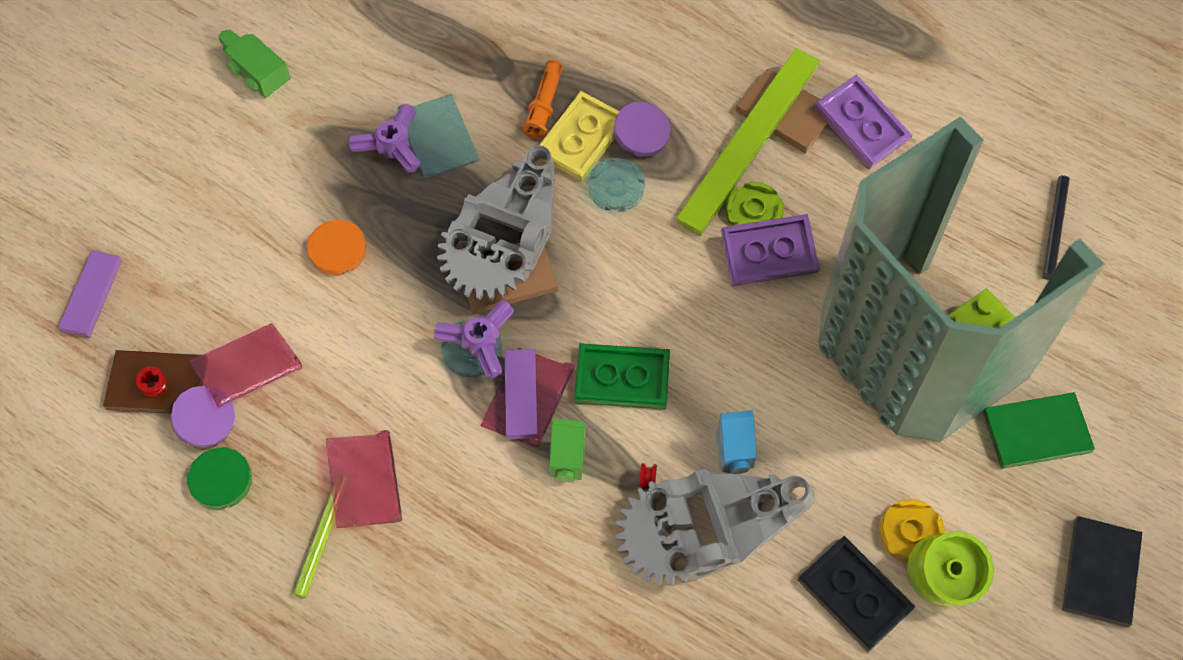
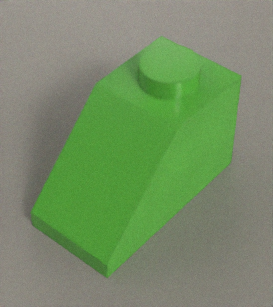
M553 418L549 464L550 476L562 482H573L574 479L582 480L586 450L585 422Z

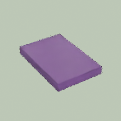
M857 74L820 99L813 107L868 169L908 142L913 136Z
M808 214L722 227L720 230L731 286L818 273L820 270Z

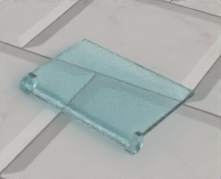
M452 94L412 106L416 109V115L407 129L409 131L408 138L417 159L420 161V168L425 178L479 161Z

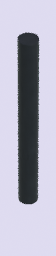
M1064 175L1059 176L1057 180L1043 278L1046 280L1050 279L1057 267L1070 178Z

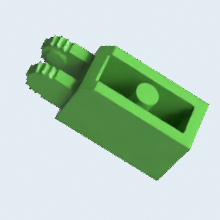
M231 29L221 31L220 35H218L228 59L227 67L235 76L240 75L243 77L251 91H258L267 98L291 79L286 62L254 34H245L239 37Z

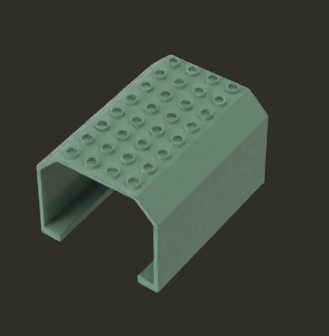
M961 116L860 181L823 302L818 340L823 355L836 363L842 377L854 384L858 389L860 398L867 405L871 404L877 411L881 423L886 428H891L896 435L939 442L1031 377L1105 265L1081 239H1078L1069 245L1035 304L1003 327L993 328L953 322L899 261L904 258L919 275L929 269L983 143L981 136Z

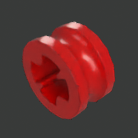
M146 367L136 377L137 387L149 398L161 396L167 389V378L159 368ZM155 377L158 382L154 381L155 386L148 387L146 382L150 383L148 379Z
M641 463L639 487L641 489H649V482H656L657 464L647 467L645 463Z

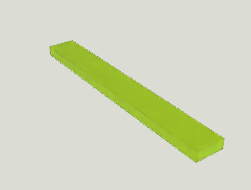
M795 48L676 218L678 224L702 236L732 190H734L819 67V59Z

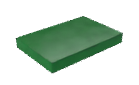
M579 343L574 403L666 410L670 349Z
M1075 392L986 407L983 410L1001 469L1089 454L1095 450Z

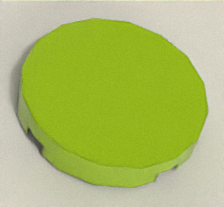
M760 182L744 183V186L736 187L730 193L726 204V216L731 226L783 218V200L777 195L778 192L767 184Z

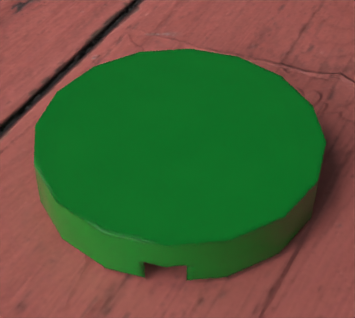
M227 447L212 448L202 453L192 463L187 478V486L193 498L203 507L213 510H220L224 507H232L238 504L248 494L252 484L251 469L246 458L237 450Z

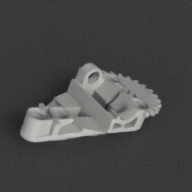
M537 145L530 148L522 163L515 161L512 164V172L500 180L492 182L478 196L475 197L468 194L467 198L464 199L459 217L455 221L452 220L447 232H442L441 236L446 239V243L438 244V248L446 253L438 255L437 259L440 262L447 263L440 267V271L442 273L450 272L445 278L448 283L457 280L454 286L455 291L458 292L465 287V297L469 298L474 290L476 291L477 300L482 299L484 292L488 293L490 300H494L496 290L505 297L506 286L516 291L515 283H525L530 273L533 272L552 228L555 166L551 152L545 146ZM539 159L547 160L542 166L534 165ZM527 184L535 185L534 189L529 192L522 191L523 187ZM484 217L523 232L520 247L501 239L496 243L497 240L494 236L474 229L478 219ZM468 241V245L465 248L455 249L458 242ZM515 261L523 263L520 269L516 271L509 270L511 263Z
M702 469L700 471L696 470L691 475L678 480L668 479L656 485L651 481L649 482V490L647 492L640 487L637 489L640 496L639 500L629 496L628 501L632 505V509L621 508L620 511L627 516V520L617 521L616 525L624 528L625 531L616 534L615 538L626 543L617 549L620 553L629 552L623 560L624 564L629 565L636 562L631 571L635 575L644 569L642 578L644 581L648 582L654 574L655 584L660 586L665 576L670 586L675 585L676 578L684 583L692 579L697 580L743 562L813 505L815 494L804 478L794 475L780 480L776 475L762 478L741 474L709 473L706 469ZM798 487L805 488V494L801 499H791V493L794 489ZM698 494L703 495L719 543L709 544L704 547L701 545L697 531L694 529L683 531L695 526L686 499ZM667 498V504L664 509L656 511L655 506L658 500ZM767 499H774L775 505L772 510L762 512L761 506L763 502ZM674 528L676 531L672 532L673 538L669 540L667 537L670 536V529ZM687 557L688 563L685 569L676 571L675 565L678 559Z

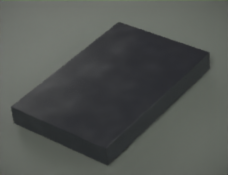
M1077 516L1074 519L1062 611L1129 628L1133 621L1143 532Z
M845 536L835 543L797 580L868 653L916 607Z

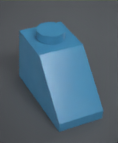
M753 410L720 414L716 439L722 472L731 471L732 474L746 473L754 467L756 460Z

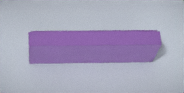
M91 250L58 327L61 332L87 338L91 337L122 263L119 256Z
M535 349L505 350L507 440L538 438Z

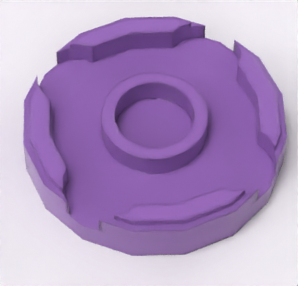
M632 102L623 107L618 113L613 131L616 141L626 152L630 151L638 157H649L660 152L667 143L670 126L663 111L655 105L646 102Z
M198 386L192 387L180 394L173 404L170 419L173 431L181 441L198 448L216 446L227 438L233 429L235 411L232 402L226 394L213 387Z

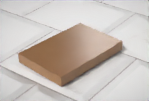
M767 69L736 105V111L748 117L777 73ZM803 89L773 134L806 153L829 125L813 108L820 99Z
M545 246L533 272L530 273L525 283H515L516 291L506 286L505 297L496 290L494 300H490L487 292H484L481 300H477L476 291L474 290L468 298L472 315L493 309L499 301L513 304L557 292L558 285ZM515 261L511 263L509 270L516 271L521 268L523 263Z

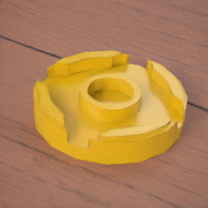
M915 499L900 500L888 508L881 519L879 528L881 542L888 553L899 561L908 563L909 554L916 543L926 536L946 532L943 519L937 512L936 514L929 504Z

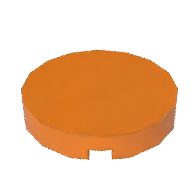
M336 219L325 222L315 228L309 236L307 250L309 258L317 270L328 275L338 276L345 274L344 272L350 269H356L365 258L367 246L364 234L357 225L346 220Z

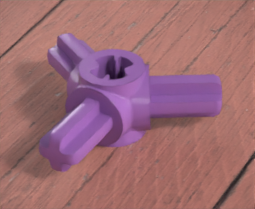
M410 104L401 105L393 121L390 120L382 123L378 128H375V133L350 136V150L352 152L377 150L378 154H383L391 159L396 158L406 172H415L420 166V161L409 149L410 142L407 139L409 131L407 129L416 115V109Z
M499 301L485 318L480 316L469 322L466 321L464 326L439 322L434 329V339L460 343L462 349H468L473 357H478L486 378H496L502 373L501 365L495 353L498 346L496 339L500 335L498 329L513 314L514 309L508 302Z

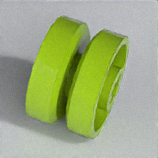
M953 531L926 536L916 543L909 554L907 572L909 582L917 595L928 603L939 606H961L975 603L985 596L993 581L994 566L992 556L982 541L970 533Z

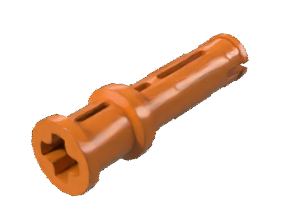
M557 60L547 61L536 98L528 106L529 115L527 120L523 122L521 129L525 135L531 138L541 139L546 135L547 129L545 126L547 120L553 114L551 104L564 68L561 62Z

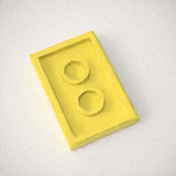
M580 91L539 145L549 149L556 168L583 182L615 139L613 127L620 111Z

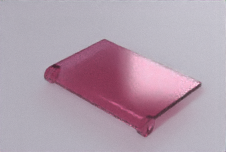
M273 323L190 360V364L213 396V400L218 408L295 370L302 369L300 360Z
M536 354L538 438L530 437L529 439L515 440L533 447L540 446L575 368L573 364L569 362L562 364ZM504 376L481 427L506 436Z
M383 430L378 432L377 435L326 438L336 528L402 521L390 431Z

